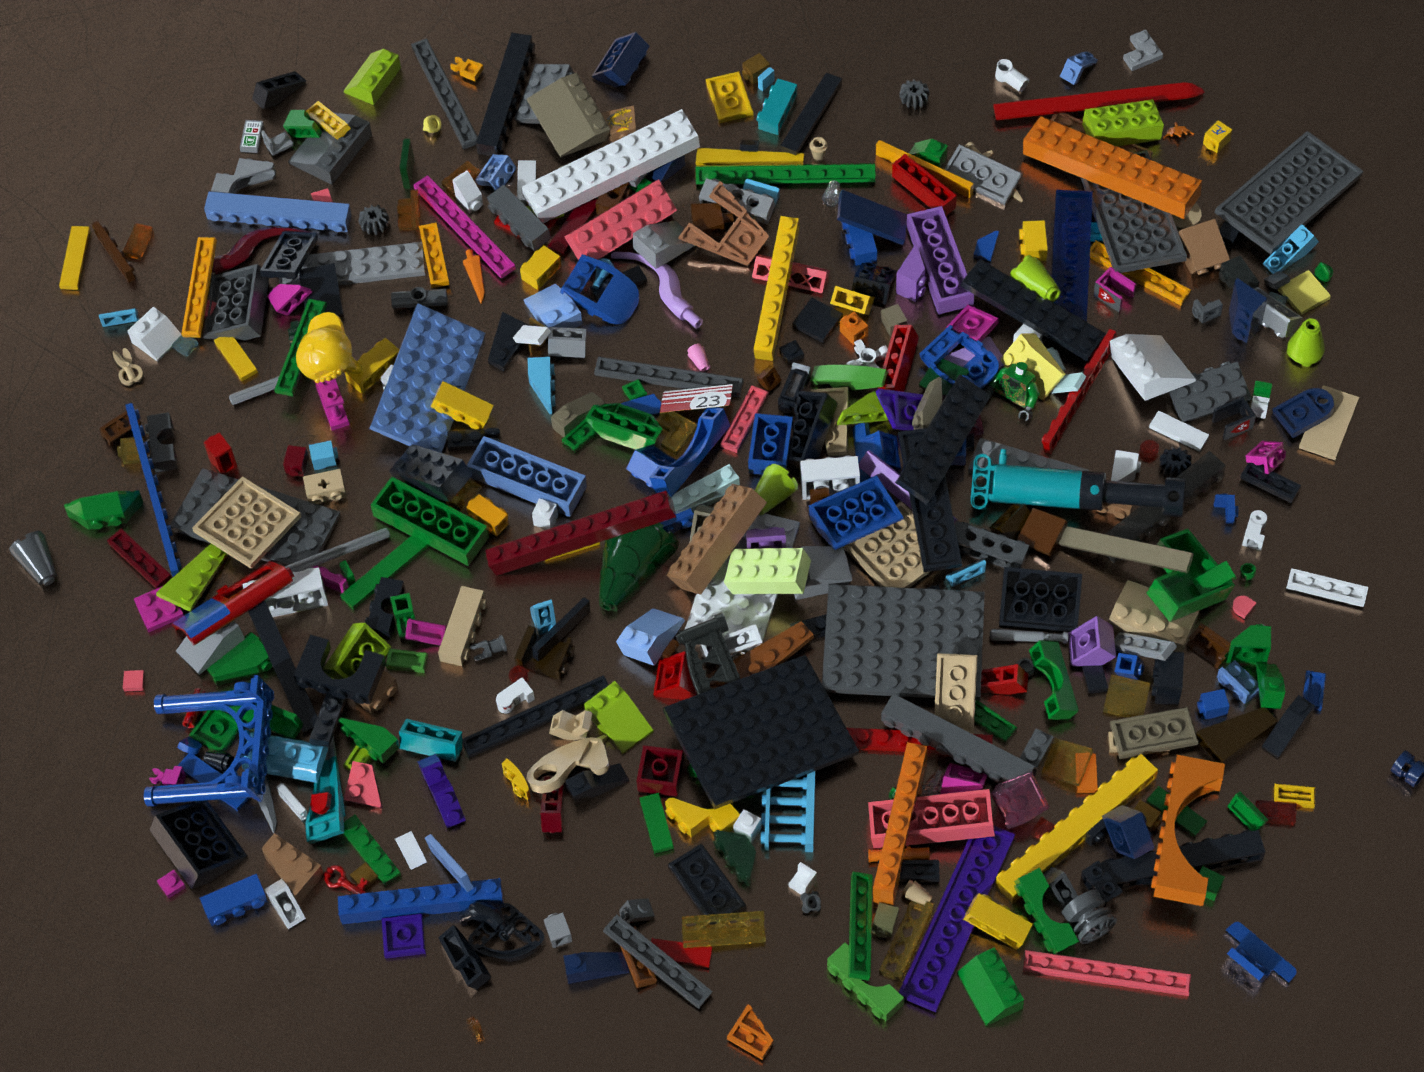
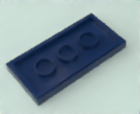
M841 190L837 213L838 221L903 245L906 236L907 214Z

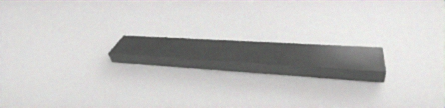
M426 38L411 44V48L463 150L476 145L478 136L428 39Z
M598 357L594 371L595 376L628 381L639 379L641 383L681 389L732 384L731 396L734 397L741 396L744 378Z

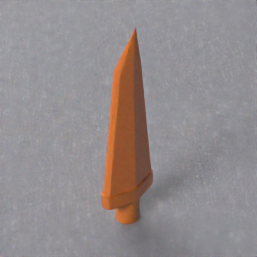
M468 249L466 250L467 259L463 260V265L481 304L485 295L480 255L474 256L473 250Z

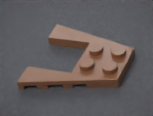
M719 181L709 197L738 217L720 243L690 222L678 239L748 266L765 244L769 235L755 219L750 217L747 210L735 200L733 194L730 191L728 192L723 183Z

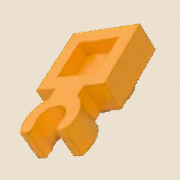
M455 57L457 65L450 64L451 70L459 71L460 76L473 81L477 80L484 69L483 64L470 59L464 62L460 57Z

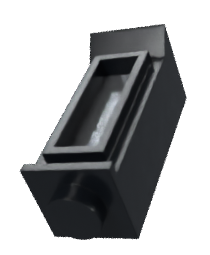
M793 362L780 397H778V409L786 413L796 414L794 412V405L797 404L796 391H806L811 379V367Z

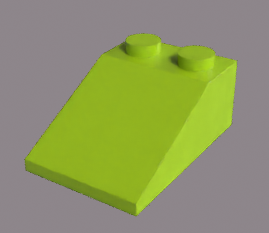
M616 681L584 703L585 710L592 712V722L604 735H607V738L622 755L654 732L631 698Z

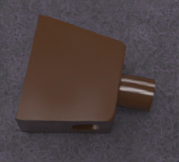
M718 203L691 204L693 225L711 238L723 235L725 233L724 224L734 222L733 213H722Z

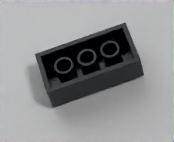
M411 444L406 449L405 453L389 470L394 478L429 496L450 502L473 475L463 459Z

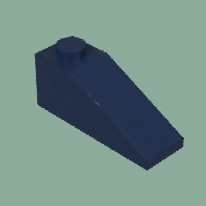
M581 952L563 956L568 984L629 973L623 952Z

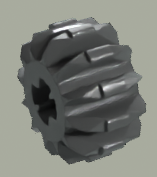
M915 79L912 82L907 80L906 84H902L899 92L902 104H906L907 108L913 106L914 109L917 106L922 108L923 104H927L930 96L927 83L923 84L922 80L917 82Z
M371 204L370 208L364 207V211H360L358 221L363 232L367 231L369 235L374 232L377 235L378 231L384 232V228H388L389 215L386 209L381 208L379 204L376 207Z

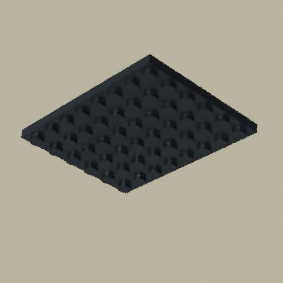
M806 655L663 708L671 728L714 809L851 758L859 753L856 744Z

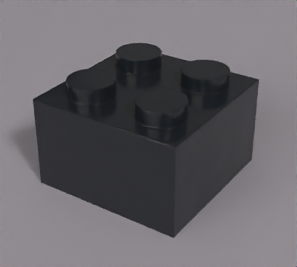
M1172 652L1165 661L1155 659L1152 674L1154 681L1151 696H1155V704L1179 706L1183 688L1184 652Z

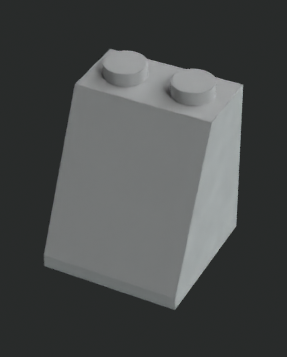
M831 546L801 547L810 557L811 563L804 594H794L795 599L827 594L829 584L849 585L852 581V573L849 570L847 555L843 547L836 550Z

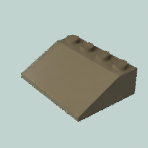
M577 72L558 79L527 98V102L560 157L606 141L611 129Z

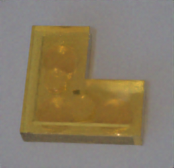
M676 412L661 413L657 418L659 425L669 432L661 442V447L678 455L696 431L697 424Z

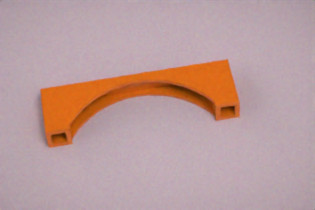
M907 742L874 881L873 908H878L879 902L895 907L910 821L927 769V746Z
M1177 755L1176 761L1171 762L1169 774H1173V777L1168 779L1167 790H1170V794L1166 793L1164 806H1168V808L1163 810L1161 822H1165V826H1161L1159 838L1163 840L1162 843L1158 842L1156 854L1160 855V858L1155 860L1154 871L1157 872V876L1153 875L1151 888H1155L1153 897L1203 906L1208 878L1200 875L1188 863L1178 846L1174 827L1177 817L1189 803L1209 792H1220L1225 764Z

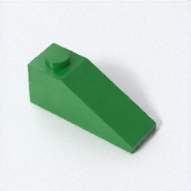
M257 639L213 673L212 677L215 684L220 686L254 677V675H261L264 671L272 668V663L263 644Z
M1256 663L1261 707L1281 709L1285 696V684L1280 670L1276 664Z

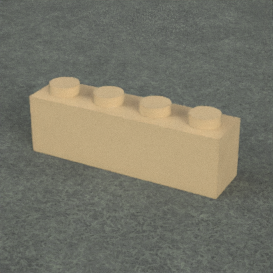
M461 586L438 651L441 662L463 666L464 660H468L470 654L469 646L470 643L474 642L476 636L474 631L476 626L479 627L481 611L485 610L487 605V599L483 590Z

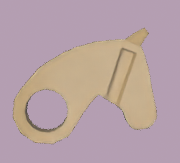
M607 735L574 741L543 756L527 772L526 780L531 790L537 793H548L560 788L577 765L590 768L596 775L605 774L609 769V761L604 746ZM556 772L555 776L546 781L537 780L544 773Z

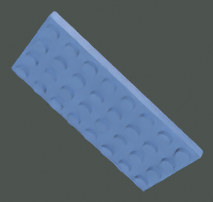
M417 304L369 429L408 446L414 444L442 453L447 439V432L450 431L454 419L445 413L437 412L430 406L442 381L463 391L465 390L485 333L421 304Z

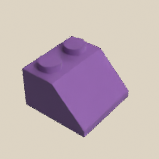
M914 246L897 272L896 294L916 302L919 296L922 297L925 293L926 287L924 283L926 276L918 247Z
M772 527L770 529L754 528L747 530V549L786 548L785 529Z
M1096 616L1068 633L1070 662L1072 666L1103 665L1116 657L1113 625Z

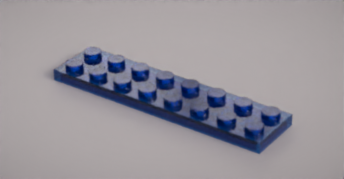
M1056 190L1052 278L1060 290V296L1054 303L1087 322L1093 191Z

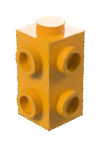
M478 494L468 502L466 506L468 516L486 525L489 534L492 533L497 537L509 525L508 513L503 508L496 507L488 497L484 498Z

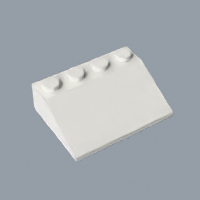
M1125 334L1110 340L1111 358L1145 401L1196 382L1195 377L1161 335Z

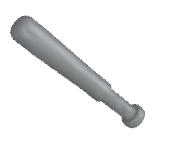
M991 629L990 639L992 641H1062L1063 644H1068V632H1063V634H1047L1037 631Z

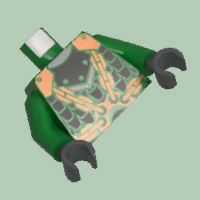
M1019 362L1012 364L1009 368L1004 367L998 370L995 378L988 383L989 386L982 390L987 391L991 398L993 395L992 390L995 388L996 393L1026 408L1019 413V419H1022L1026 413V421H1029L1033 417L1031 410L1032 408L1034 409L1040 392L1036 384L1035 374L1027 370L1028 366L1026 363Z

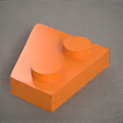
M749 1004L727 1036V1040L761 1060L764 1059L774 1043L772 1037L765 1030L764 1025L757 1018Z

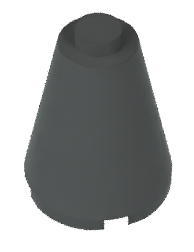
M42 531L30 532L25 535L26 539L22 541L17 539L9 547L11 555L40 585L44 584L47 586L55 581L56 571L46 536Z

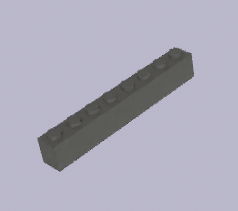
M895 694L891 696L881 712V721L886 726L900 730L907 737L912 736L918 739L921 744L935 748L942 755L947 754L953 757L956 762L970 766L977 773L988 775L994 782H1001L1014 792L1019 791L1023 793L1034 774V765Z

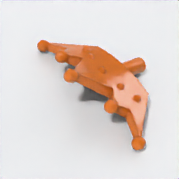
M1175 122V127L1169 128L1162 138L1165 139L1168 135L1173 137L1174 134L1181 137L1183 133L1185 135L1188 133L1194 135V133L1185 126H1178L1177 122Z

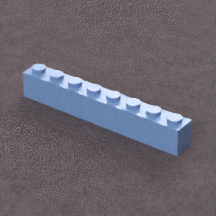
M208 192L204 207L207 219L212 221L263 224L266 226L275 225L335 232H348L352 215L350 205L344 203Z

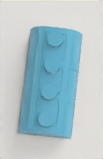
M254 732L250 733L251 737H254ZM271 735L268 738L267 774L318 783L328 747L312 745L310 742L280 736ZM251 750V751L249 752V754H248V758L251 759V760H252V750ZM248 763L242 765L243 770L249 768Z

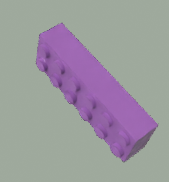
M942 206L907 214L906 227L913 246L918 247L925 266L926 282L937 313L942 314L963 309L967 304L973 306L974 294L960 286L963 279L967 276V272Z

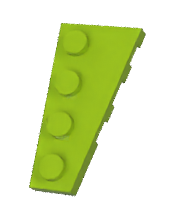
M210 544L156 592V596L191 612L228 554L215 545Z

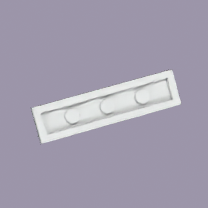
M1291 568L1286 587L1287 589L1364 607L1368 591L1366 586Z

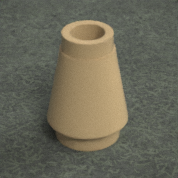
M816 137L810 142L814 161L821 162L824 159L827 142L822 137Z
M912 880L908 881L901 893L905 895L906 899L928 906L933 898L918 882H913Z

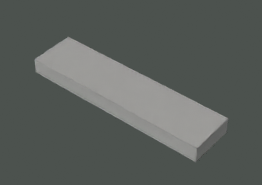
M1119 632L1114 638L1115 651L1164 661L1177 648L1176 644L1172 641Z

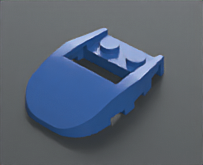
M583 254L560 291L561 294L565 292L573 298V302L585 309L589 315H596L610 324H622L628 321L639 303V291L632 280L609 263ZM596 267L602 268L614 275L597 303L581 295Z
M951 325L919 353L921 360L928 368L931 367L941 378L952 385L955 381L950 379L945 373H942L936 364L947 356L959 343L975 355L963 367L968 369L969 375L962 376L979 388H984L992 381L999 369V362L996 356L991 351H987L983 347V343L969 338V335L964 332L959 334L953 331V326Z

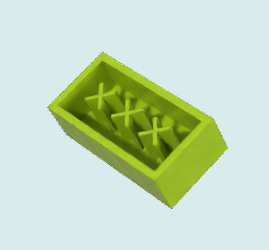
M1153 99L1085 109L1082 122L1087 135L1114 146L1161 140L1164 127Z

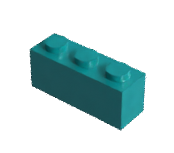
M777 79L775 85H771L770 95L768 98H765L763 109L758 112L756 118L758 129L779 135L798 95L797 84Z
M410 719L405 720L399 731V743L402 750L428 756L436 754L438 758L456 762L463 749L462 731Z

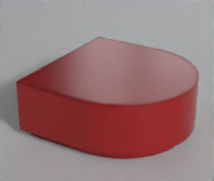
M329 792L311 794V810L320 815L326 813L331 806L332 794Z

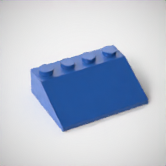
M877 475L809 505V518L818 533L834 550L904 519Z

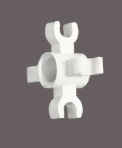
M859 339L854 342L856 345L854 349L860 358L851 360L846 364L879 368L876 362L885 360L888 348L885 345L874 351L871 348H865L863 341Z

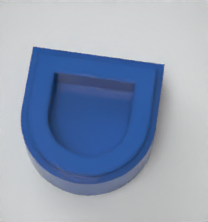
M186 737L179 741L177 748L195 755L200 753L202 745L197 740Z

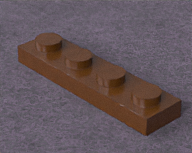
M98 220L93 222L92 227L95 235L128 283L134 281L133 272H135L133 265L131 262H126L127 258L124 252L117 249L118 245L113 237L110 238L108 236L110 234L106 226H101Z

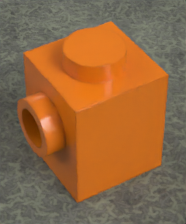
M852 312L841 319L840 332L855 345V341L863 340L868 336V325L855 312Z

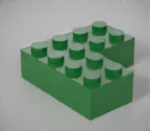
M1188 528L1159 540L1157 546L1190 552L1194 555L1188 573L1163 568L1168 574L1156 578L1146 593L1169 622L1227 599L1235 586L1232 581L1202 595L1192 581L1218 564Z

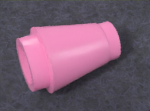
M698 343L688 348V357L700 372L707 371L710 365L704 346Z

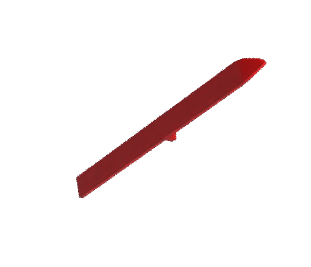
M1182 82L993 104L996 120L1083 111L1090 108L1152 99L1154 102L1187 99L1202 95L1205 91L1193 83Z

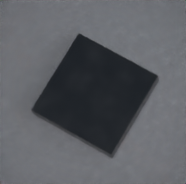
M811 298L793 321L792 327L824 343L843 318V313Z

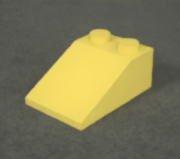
M1021 333L1000 358L1004 366L1008 368L1012 364L1019 362L1027 364V370L1036 376V384L1041 400H1044L1065 376L1063 370L1035 333Z

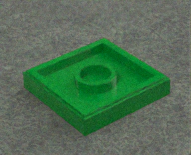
M207 710L189 734V737L197 740L201 745L214 752H226L239 734V730L232 715L221 710Z

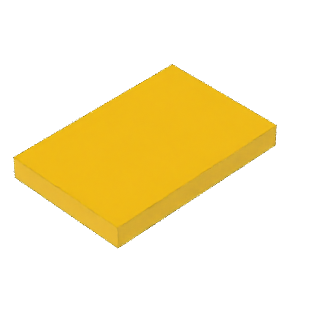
M740 71L705 79L719 124L753 116V109Z

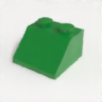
M1264 624L1250 625L1230 643L1227 663H1232L1234 660L1238 664L1256 665V663H1267L1271 650V626Z

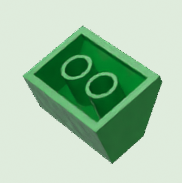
M995 947L975 956L957 972L986 1026L1023 1009L1024 998Z

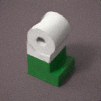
M1255 381L1251 409L1257 418H1266L1272 383Z

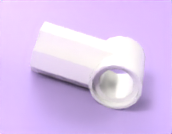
M1007 59L998 61L995 73L996 79L1000 82H1006L1017 91L1022 92L1029 83V79L1013 68L1011 61Z

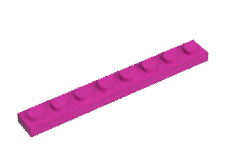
M428 175L413 185L414 189L480 255L501 279L516 269L515 264Z

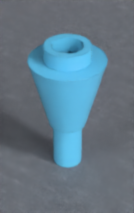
M607 258L598 259V260H600V261L609 263L610 265H612V266L614 267L613 263H612L609 259H607ZM596 267L595 281L592 287L599 289L609 272Z

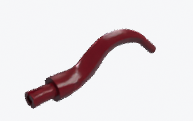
M276 226L251 231L240 238L228 253L214 257L212 273L214 272L215 275H218L241 264L251 255L257 244L266 238L281 235L283 231H309Z

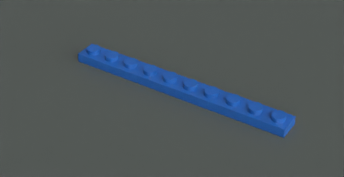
M133 403L125 405L171 574L174 577L182 569L180 559H175L174 553H177L175 541H170L169 536H173L171 526L165 523L168 515L166 508H161L160 503L164 501L161 491L157 492L156 486L159 483L156 474L152 475L151 469H155L152 458L148 459L146 454L150 450L147 441L143 442L142 439L145 436L143 425L139 426L137 421L141 419L139 410L134 409Z

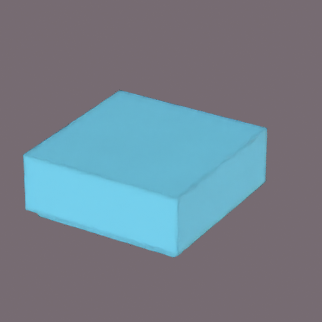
M769 67L758 76V88L761 91H764L775 81L774 69Z

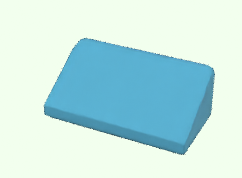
M750 179L745 180L743 190L751 189L760 195H770L774 198L776 205L780 197L779 188Z
M135 308L99 314L102 327L139 320L138 310Z
M978 560L947 574L946 579L951 587L984 573L986 571V561Z

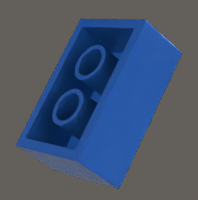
M755 413L748 459L750 474L763 475L766 467L771 464L780 465L787 470L790 438L793 432V417Z

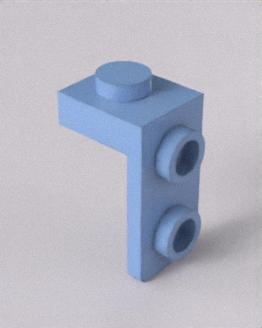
M1086 51L1069 57L1060 77L1075 85L1078 83L1084 68L1096 64L1098 59L1093 57L1092 53Z

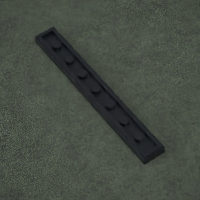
M264 600L248 612L291 708L303 723L301 730L305 733L314 728L318 716L305 688L298 686L295 682L294 673L296 668Z
M604 675L463 738V747L469 758L474 757L551 722L553 715L562 710L571 713L584 707V703L609 684Z

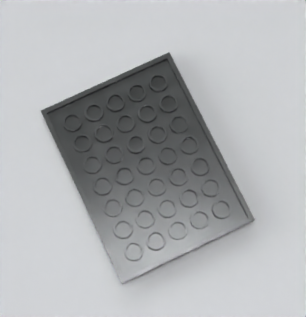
M829 584L822 676L824 689L827 693L892 696L895 694L901 697L935 698L937 653L977 655L975 700L980 701L985 592Z

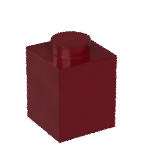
M288 445L283 462L286 474L290 476L305 475L309 459L306 447Z

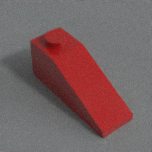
M1019 664L983 669L981 671V693L1010 695L1027 692L1028 673Z

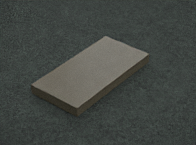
M1188 707L1110 721L1119 759L1198 745V739Z

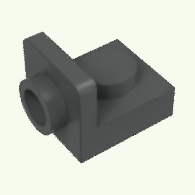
M1196 299L1193 303L1192 313L1201 323H1205L1221 315L1223 304L1218 299L1202 306L1199 300Z

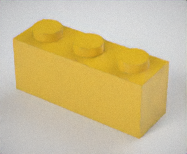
M385 337L377 342L370 351L364 353L357 361L362 365V371L359 374L345 373L347 382L363 394L381 379L391 364L394 365L400 349Z
M442 381L430 407L439 413L451 416L456 421L468 424L473 429H483L494 405Z
M980 893L974 897L963 920L1016 950L1023 945L1032 927V923L1025 916L1011 912L1007 906L999 905L992 901V898L988 895Z

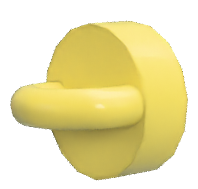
M436 115L427 116L424 119L423 131L429 133L438 132L441 129L440 118Z

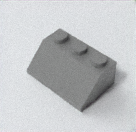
M1253 288L1267 298L1262 325L1275 330L1274 333L1281 338L1291 337L1303 317L1260 288Z

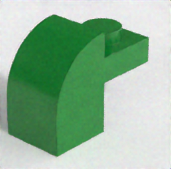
M410 593L390 597L400 639L405 638L407 620H416Z

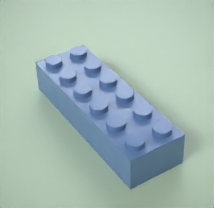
M483 436L467 464V467L473 474L470 478L536 504L539 498L557 504L558 513L571 517L587 488L585 475Z

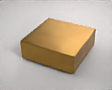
M366 862L350 874V877L357 885L360 884L362 877L368 880L369 883L365 886V889L379 879L378 875Z

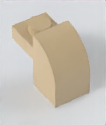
M564 710L553 715L549 734L573 741L585 739L587 731L592 726V712L585 710L578 715H573Z

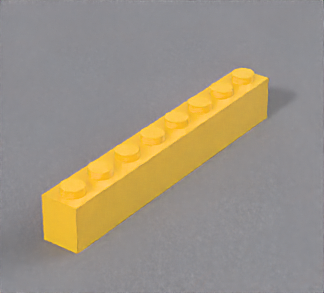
M780 216L754 345L756 359L774 360L800 230L799 218Z

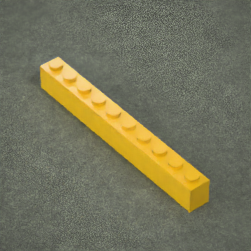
M1142 754L1137 758L1132 757L1122 771L1120 769L1117 770L1108 783H1102L1094 795L1090 794L1085 798L1084 804L1079 808H1073L1069 813V817L1058 821L1054 826V830L1043 834L1039 843L1036 845L1032 844L1026 850L1024 856L1021 858L1017 857L1006 871L1002 870L996 876L995 887L1013 904L1021 897L1014 888V885H1016L1015 880L1038 868L1044 873L1050 867L1057 866L1085 841L1086 833L1103 819L1102 815L1112 811L1115 807L1125 806L1157 778L1158 769Z

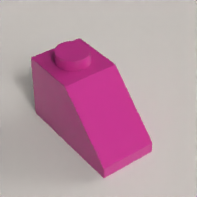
M279 284L267 297L276 312L288 316L312 291L301 285Z

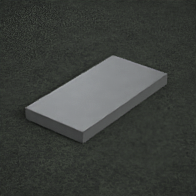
M960 144L944 169L974 183L973 191L1003 205L1007 204L1023 176L1021 172Z

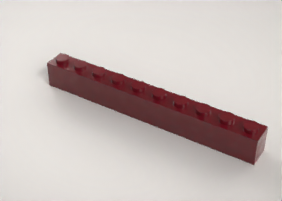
M663 491L486 549L488 566L498 576L675 518L676 512L673 500L667 491Z

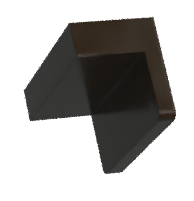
M1013 504L989 528L994 534H1002L1016 541L1031 512L1025 504Z

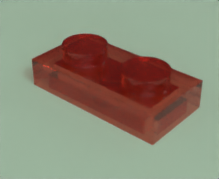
M1255 801V806L1268 818L1267 823L1296 824V803Z

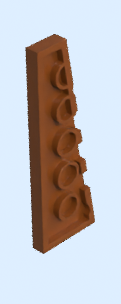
M801 621L734 659L733 662L740 679L782 664L814 638V634ZM717 670L706 675V677L712 678ZM711 681L710 687L714 689L728 683Z

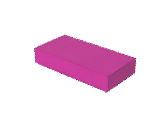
M408 619L405 639L441 645L446 626Z

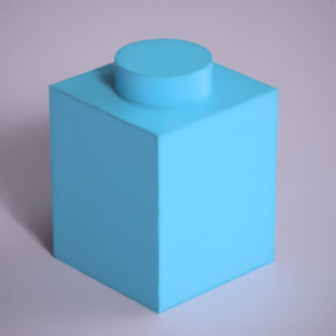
M331 441L309 445L314 470L337 466L336 458H339L337 447L332 446Z

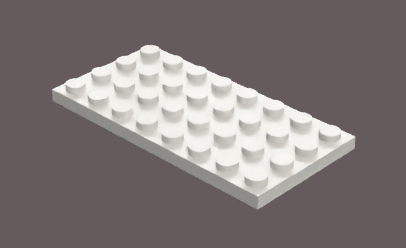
M764 514L762 516L758 515L748 528V530L754 528H784L786 548H793L800 522ZM746 533L734 549H747ZM729 555L701 595L696 594L685 629L713 619L714 615L722 612L729 631L722 633L723 636L756 624L763 642L778 594H732L724 583L730 559ZM754 646V647H752V648H750V649H748V650H745V651H743V652H741V653H744V654H745L746 652L752 650L753 648H755V647H757V646Z

